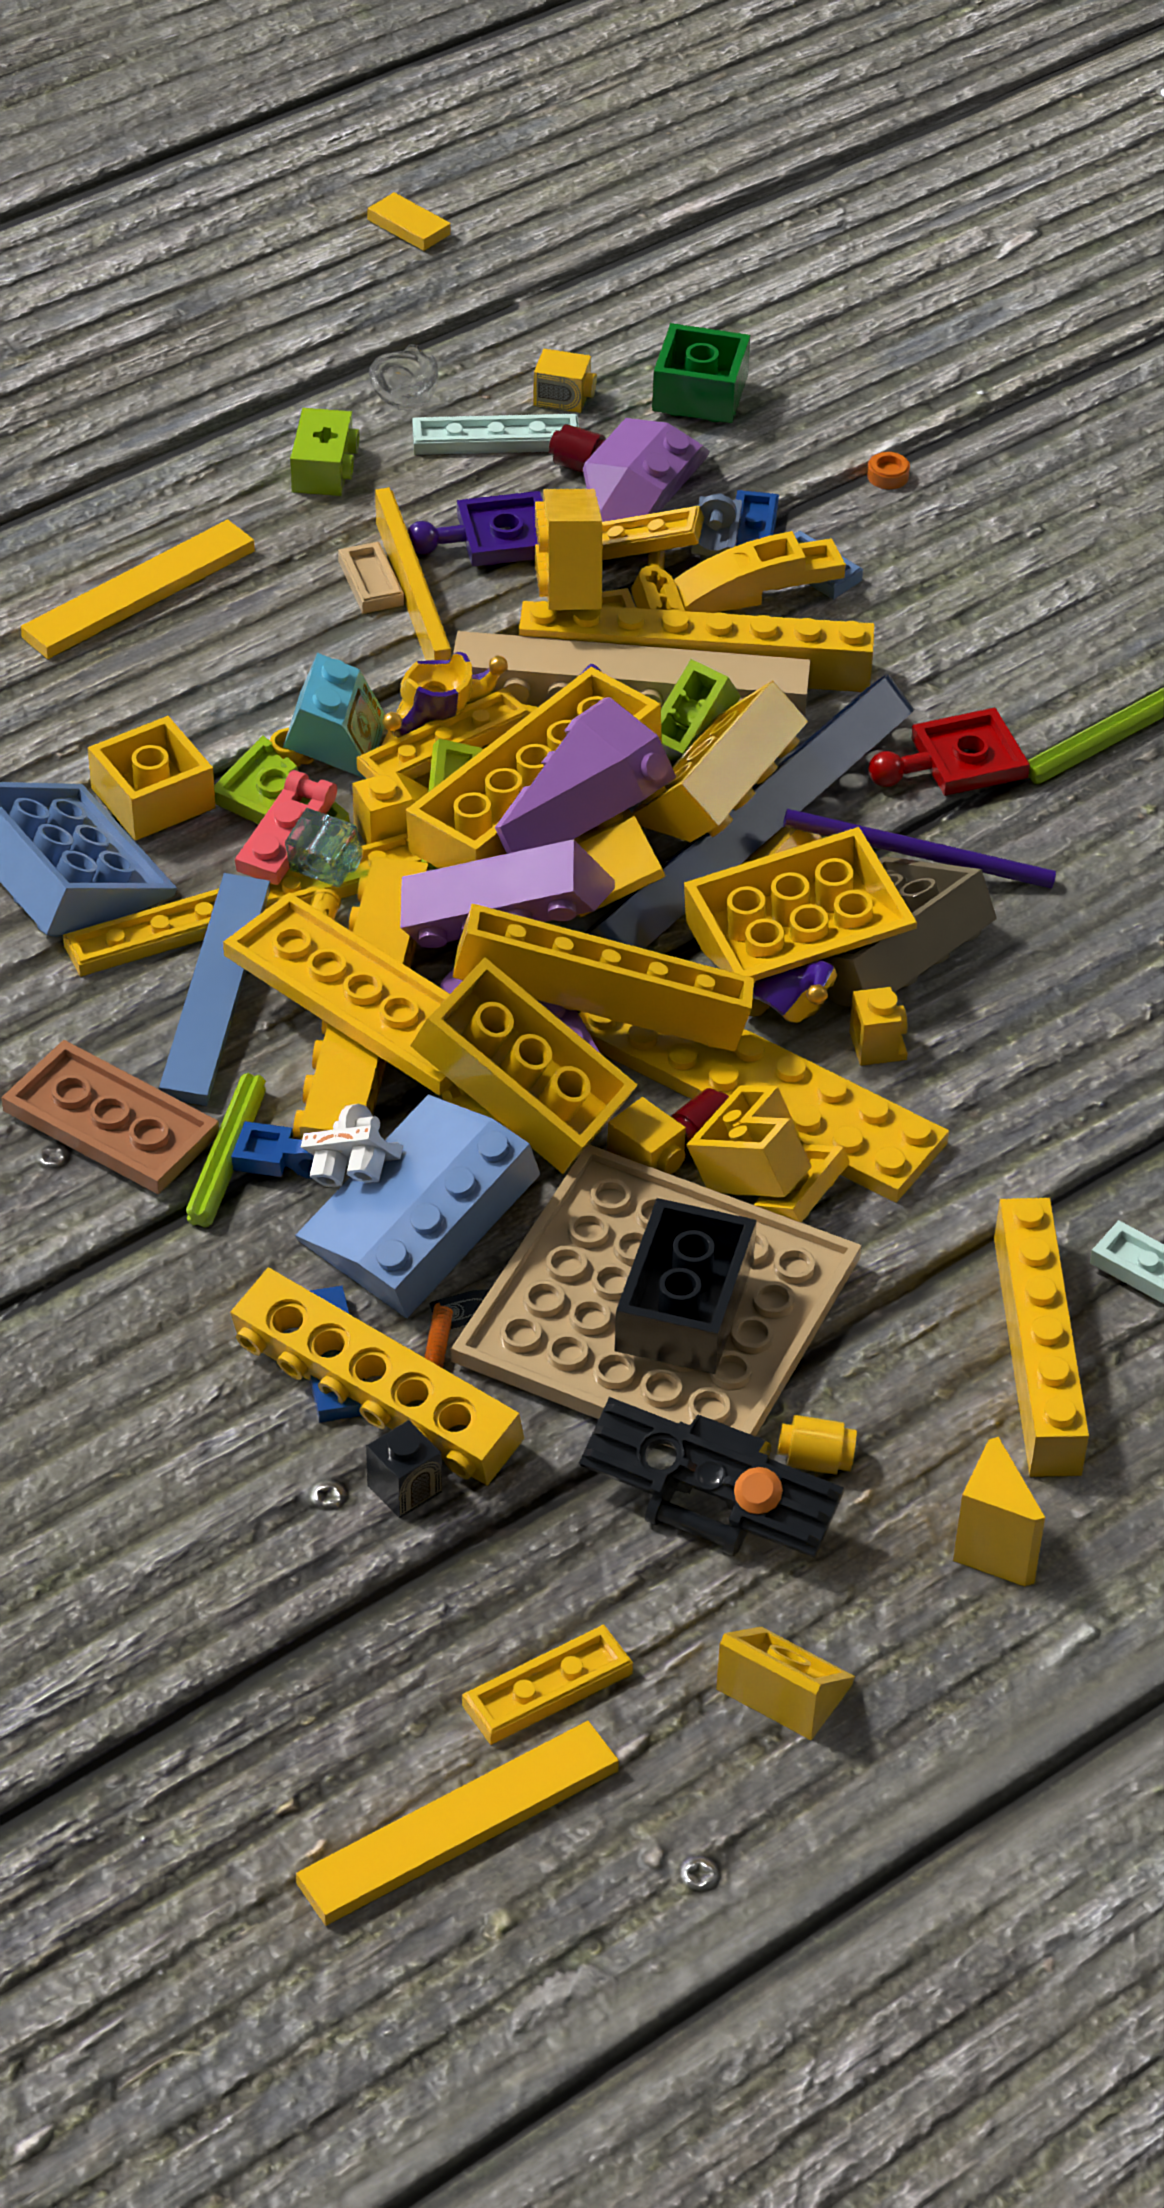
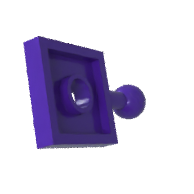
M540 491L457 500V517L460 525L436 528L430 522L417 521L410 525L407 531L415 553L418 555L430 554L436 549L438 544L465 542L472 567L525 560L534 561L535 544H538L535 528V501H543ZM502 527H510L511 529H509V530H503V529H500V528H502Z

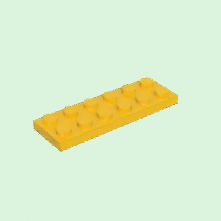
M287 893L223 941L225 957L439 1096L455 1084L410 1046L427 1018L450 994L292 893Z

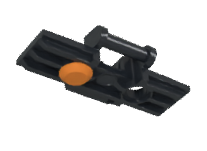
M612 1397L608 1398L579 1461L582 1467L652 1494L645 1514L646 1522L657 1525L661 1521L723 1546V1552L732 1556L738 1553L749 1532L815 1558L845 1491L844 1487L770 1459L772 1447L766 1440L699 1414L690 1425L681 1421L676 1423ZM661 1444L670 1445L677 1451L676 1460L673 1465L662 1470L649 1466L647 1458L652 1448ZM692 1488H695L725 1501L728 1509L732 1510L729 1517L731 1526L670 1503L675 1491L690 1494Z

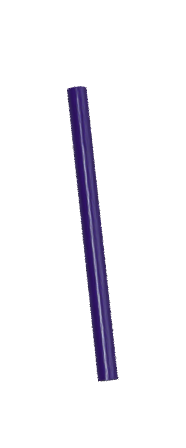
M787 809L784 816L783 827L826 837L859 827L873 848L947 865L982 869V872L985 874L1050 889L1053 887L1056 878L1055 870L792 809Z

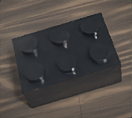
M657 1198L616 1309L614 1351L716 1374L754 1262L757 1220Z

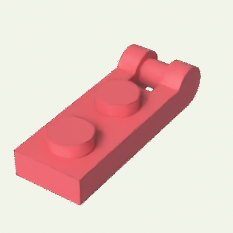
M292 770L286 778L284 789L236 856L237 872L258 879L270 880V883L278 885L332 807L337 795V785L323 779L315 782L309 780L307 774ZM303 797L311 799L308 805L300 803Z

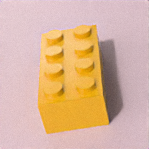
M543 489V501H535V528L538 544H535V570L538 580L539 597H547L549 610H602V517L595 489Z
M486 957L481 960L427 1018L410 1045L513 1133L530 1143L532 1149L562 1174L619 1111L638 1085Z

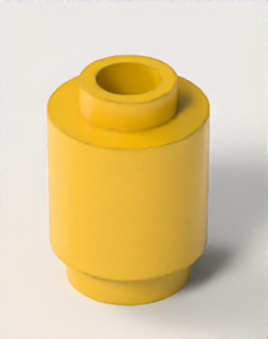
M794 1415L792 1425L782 1423L777 1455L787 1456L786 1465L796 1469L837 1475L838 1470L850 1472L853 1464L857 1430L844 1428V1422Z

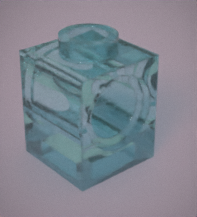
M309 808L305 809L285 840L290 870L339 888L348 873L356 871L362 859L363 849L359 845L355 824Z

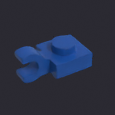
M245 1121L231 1158L234 1171L281 1177L285 1166H287L298 1175L312 1179L310 1172L314 1155L301 1148L302 1140L293 1138V1128Z

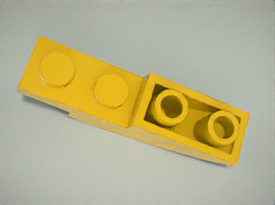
M793 531L749 541L725 550L685 571L675 578L674 581L685 611L715 613L761 605L763 591L780 590L786 587L845 578L846 564L832 538L798 543Z

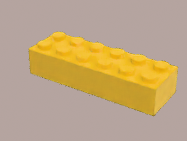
M593 667L588 668L406 809L409 852L439 869L506 854L495 826L523 787L530 786L544 767L542 761L550 751H556L567 735L565 729L575 717L603 698L611 697L657 734L662 744L661 704Z

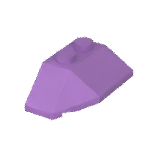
M625 418L585 462L583 472L586 488L595 489L602 522L658 513L704 462L710 451L669 423Z

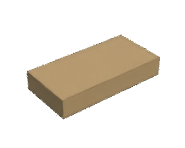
M380 542L338 550V562L362 614L404 606V593Z

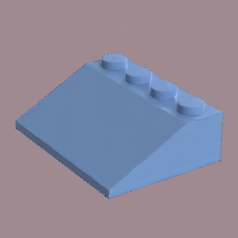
M0 782V882L13 896L14 901L36 922L38 929L46 935L60 937L63 934L131 915L175 895L178 888L83 784Z
M429 1094L385 1140L388 1143L398 1142L403 1145L400 1160L384 1161L379 1182L364 1183L350 1177L295 1235L300 1243L405 1318H408L540 1175L530 1143L493 1118Z

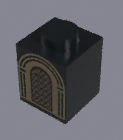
M409 1420L366 1445L367 1486L399 1519L442 1493L441 1452Z

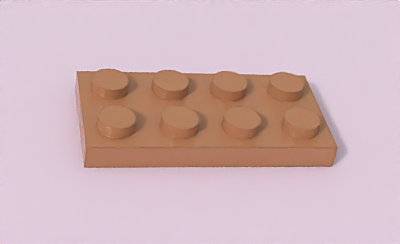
M66 1040L60 1042L1 1097L4 1112L158 1195L215 1140L219 1131L218 1120Z

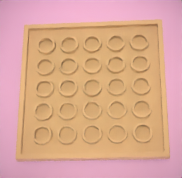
M589 1144L580 1154L452 1346L451 1362L597 1419L600 1418L608 1398L612 1397L676 1423L681 1421L690 1425L699 1414L756 1436L860 1260L862 1245ZM657 1198L757 1220L754 1262L716 1374L614 1351L616 1309Z

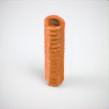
M437 1303L433 1310L424 1356L427 1360L443 1368L453 1310Z

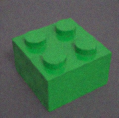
M670 323L653 372L652 411L667 413L671 416L707 419L711 422L733 423L748 377L751 335Z

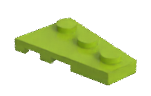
M262 735L214 785L215 804L259 824L284 789L288 774L292 770L298 771V767L288 757L285 759L281 758L273 750V743ZM303 797L300 803L308 805L311 799ZM334 801L332 807L305 846L325 854L350 827L349 813Z

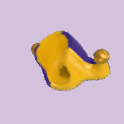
M463 652L454 653L449 660L416 661L405 673L400 683L403 703L397 713L389 712L384 715L382 722L386 730H390L394 737L399 738L428 722L454 717L465 708L466 704L473 703L493 693L499 676L508 669V662L503 656L497 655L489 660L488 670L474 675L472 674V664L467 654Z
M816 961L754 981L752 1009L749 1016H760L770 1006L788 1022L798 1023L815 1015L828 997L826 990L834 984L837 978L834 966L824 961Z

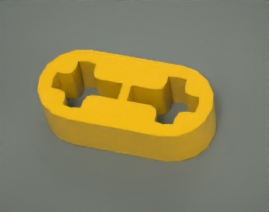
M645 566L641 569L631 587L637 608L685 611L675 581L669 573L655 566Z

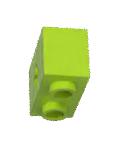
M302 408L290 458L291 490L293 493L342 496L345 479L352 480L353 454H358L360 431L352 427V411Z
M690 659L661 708L662 746L668 759L675 763L720 713L738 703L741 695L728 676L693 659Z

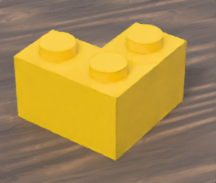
M740 1085L686 1144L706 1188L719 1193L770 1196L772 1198L786 1197L796 1188L797 1183L812 1167L778 1087Z

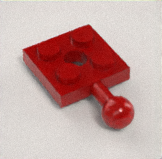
M996 707L914 724L912 725L911 739L919 753L899 757L894 752L882 751L871 759L868 767L870 778L881 787L896 785L904 774L929 769L944 796L1028 778L1030 764ZM969 749L973 753H966L962 750Z

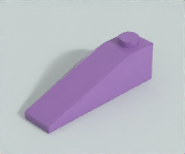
M611 697L603 698L575 717L565 729L567 735L556 751H550L542 761L544 767L530 786L523 787L495 826L506 854L573 840L645 800L675 779L676 775L658 735Z

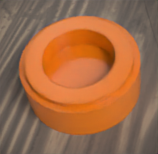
M895 452L878 453L872 456L868 462V480L871 484L881 489L901 488L909 480L910 463L904 456Z

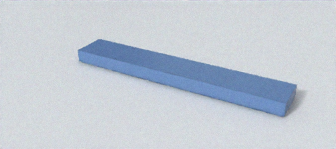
M228 873L223 874L159 1086V1090L182 1102L208 1106L247 970L224 956L223 941L265 910L270 893V880Z

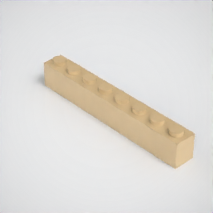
M457 631L453 654L456 652L466 653L472 664V674L474 675L488 670L491 658L497 655L503 656L508 662V669L499 676L493 693L505 688L519 702L525 705H542L577 678L589 664H594L602 673L659 702L662 708L690 659H693L728 676L741 695L739 701L773 680L804 717L806 716L810 660Z

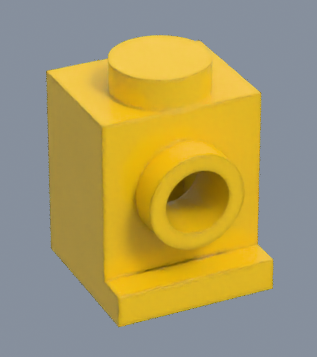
M891 987L853 991L849 1033L860 1066L907 1060L908 1053L901 1035L907 1033V1015L903 1005L897 1006V995L892 991Z

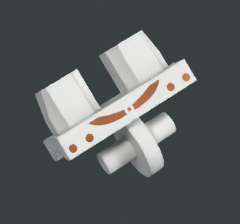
M352 1104L346 1106L341 1111L339 1121L334 1123L333 1130L304 1133L301 1148L314 1155L310 1177L325 1187L342 1186L346 1166H348L346 1174L356 1181L364 1183L379 1182L384 1161L400 1160L403 1145L398 1142H386L378 1132L380 1128L379 1118L372 1116L370 1110L365 1105Z

